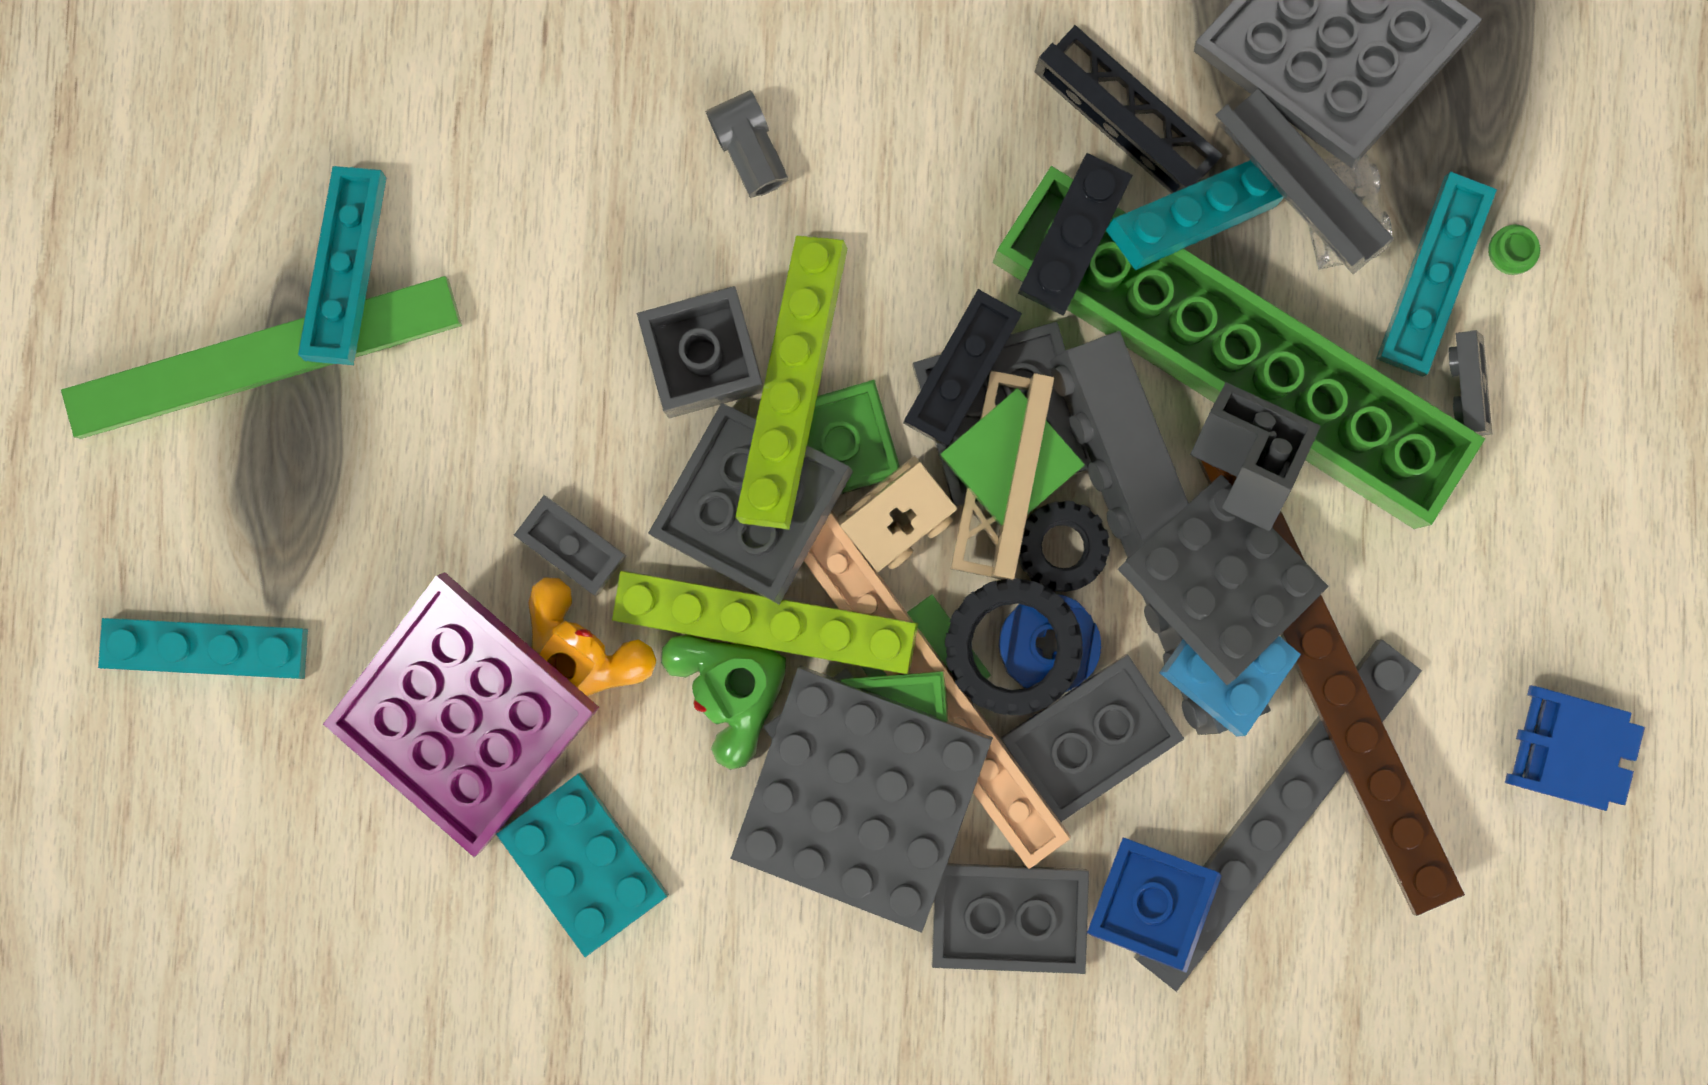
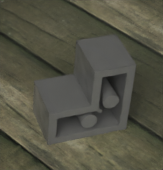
M1225 382L1190 455L1236 476L1237 478L1222 509L1270 532L1295 484L1321 426Z

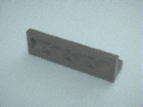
M1259 89L1254 91L1234 110L1227 104L1215 114L1224 132L1353 275L1393 241L1392 235Z

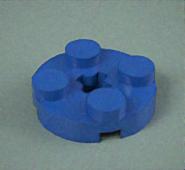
M1058 594L1073 611L1081 628L1083 641L1082 661L1075 680L1067 690L1069 691L1079 686L1094 672L1101 654V636L1091 615L1078 601ZM1018 604L1006 617L1001 627L999 653L1007 674L1023 688H1029L1042 681L1051 670L1057 651L1053 652L1051 659L1043 657V650L1036 647L1037 637H1045L1047 630H1053L1048 619L1036 609Z

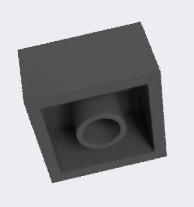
M735 286L636 313L661 405L669 419L717 406L721 402L728 403L762 393L763 383Z

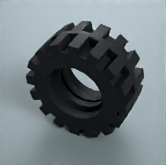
M1056 501L1037 509L1029 516L1025 523L1019 553L1020 565L1023 571L1027 573L1030 580L1040 583L1052 591H1074L1090 584L1103 571L1107 556L1110 553V546H1108L1109 534L1101 523L1103 522L1098 514L1092 513L1089 507L1076 504L1074 501ZM1065 525L1071 527L1080 534L1083 540L1084 551L1082 557L1075 565L1069 568L1053 566L1046 560L1042 552L1044 535L1055 526Z

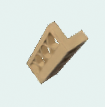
M990 371L981 419L996 407L995 399L998 385L1027 390L1026 398L1028 400L1003 526H1000L997 536L990 526L996 520L993 517L986 520L975 503L976 497L967 488L951 570L1001 580H1014L1054 377L1034 373L1030 379ZM974 513L981 524L969 532L972 514ZM985 529L996 546L992 566L963 561L967 540Z

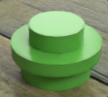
M1508 225L1497 231L1491 238L1488 247L1489 258L1495 268L1502 273L1519 275L1530 270L1537 263L1540 256V243L1535 233L1529 228L1522 225Z

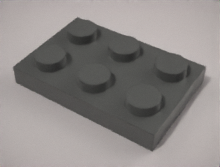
M1125 654L1000 739L1051 810L1062 822L1183 741L1184 737L1129 655Z
M947 863L934 899L932 968L1086 974L1089 871L1079 868L1031 867L1028 869L1027 866Z

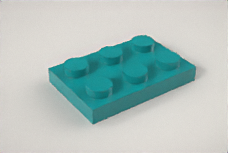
M581 773L575 775L496 833L584 957L594 952L669 895Z

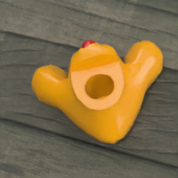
M544 577L532 586L528 602L532 627L531 648L586 696L613 687L640 684L652 676L657 661L652 647L637 639L623 643L613 655H606L605 645L590 630L577 623L564 621V617L572 604L571 588L560 578Z

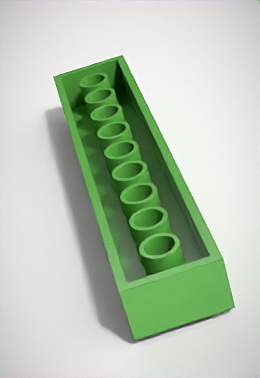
M1053 166L1049 168L997 249L993 264L1020 281H1024L1073 181L1072 178ZM1117 207L1110 223L1113 221L1115 217L1125 214L1126 212ZM1105 231L1067 309L1106 335L1120 331L1128 349L1215 403L1225 382L1320 425L1321 427L1305 461L1413 529L1433 524L1485 441V438L1185 249H1181L1135 270L1108 232Z

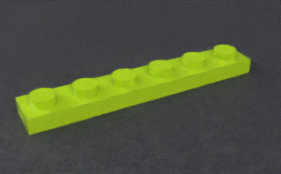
M807 236L795 237L735 516L742 524L790 529L848 249L844 240Z
M620 571L612 621L903 674H910L918 623L785 599H782L779 605L762 595L628 571Z

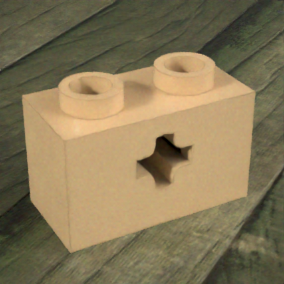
M914 455L841 513L837 520L842 530L873 568L879 572L885 566H888L891 570L906 561L914 551L911 546L927 534L929 538H933L944 531L952 523L953 518L950 515L957 510V507L916 455ZM896 507L901 512L908 510L906 515L909 522L903 527L898 522L892 523L893 519L890 512Z

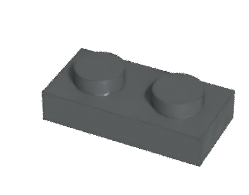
M1477 330L1456 333L1457 346L1449 347L1450 371L1452 377H1460L1461 396H1454L1453 398L1454 418L1481 436L1493 435L1484 336Z
M543 495L514 534L515 537L595 596L599 594L626 558L624 553L545 495Z

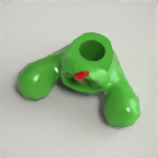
M688 634L673 636L662 647L661 664L670 676L686 678L700 672V675L694 679L692 684L695 697L693 702L694 708L697 711L703 712L715 724L724 722L729 724L727 728L716 735L711 747L715 760L718 764L729 770L746 767L756 755L760 731L781 690L786 672V658L773 650L760 647L710 642Z

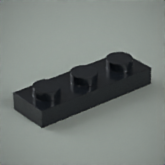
M1086 153L1018 294L1064 316L1133 176L1132 174Z
M978 289L905 417L903 424L947 448L1022 313Z

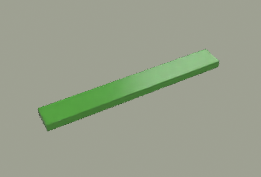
M443 276L365 299L355 358L461 327L462 323L449 279ZM304 317L61 389L73 437L83 439L333 364L304 361L298 355Z

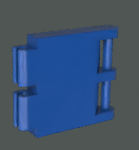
M1529 685L1527 696L1532 697L1524 730L1518 729L1516 739L1521 742L1513 773H1507L1505 783L1607 811L1609 802L1625 806L1634 771L1618 767L1620 758L1637 761L1645 727L1629 723L1631 712Z

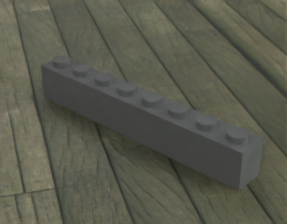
M1117 331L1066 350L1050 360V364L1052 366L1051 377H1054L1053 386L1056 392L1061 397H1064L1071 414L1069 419L1071 432L1078 443L1084 444L1091 463L1088 465L1090 480L1094 487L1102 492L1109 510L1107 512L1108 525L1114 536L1121 540L1128 559L1189 503L1121 332ZM1144 598L1146 603L1144 608L1145 618L1151 630L1159 636L1165 651L1163 654V663L1165 665L1183 638ZM1181 691L1184 699L1182 701L1183 714L1189 725L1196 729L1198 735L1220 734L1228 730ZM1269 704L1266 705L1260 716L1271 711Z

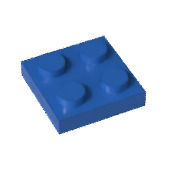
M1123 837L1087 933L1187 973L1222 875L1214 870Z

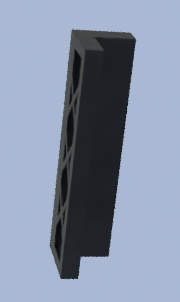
M1076 25L1072 27L1057 45L1051 43L1039 56L1034 72L1171 194L1198 183L1222 157L1218 150ZM1074 43L1090 56L1091 73H1086L1065 54ZM1098 64H1099L1106 72H1098ZM1118 81L1126 88L1127 105L1121 104L1099 82ZM1134 96L1144 105H1135ZM1154 113L1163 121L1164 138L1156 135L1135 114ZM1171 129L1180 137L1172 138ZM1191 146L1205 160L1195 169L1172 147Z

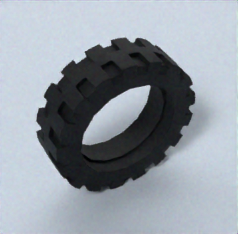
M1018 578L989 582L967 595L950 619L951 623L945 637L947 666L949 671L952 672L958 688L972 702L982 708L1003 715H1026L1039 711L1058 700L1069 689L1078 674L1083 656V641L1079 623L1070 606L1058 594L1040 583ZM1021 604L1036 609L1048 619L1056 634L1057 654L1053 667L1042 681L1029 688L1010 690L996 686L981 674L973 660L972 640L977 625L987 613L1002 605Z

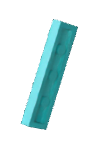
M1249 160L1115 217L1106 231L1132 267L1137 270L1275 208L1284 197Z
M332 166L298 355L304 361L354 366L387 180L382 170Z
M1449 172L1444 176L1376 357L1377 360L1421 377L1429 373L1497 189L1453 172Z
M102 618L98 668L305 679L308 629Z

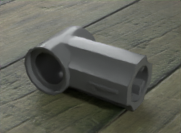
M751 90L705 111L724 152L728 151L750 198L766 195L788 181L784 166L767 134L769 128L765 117Z

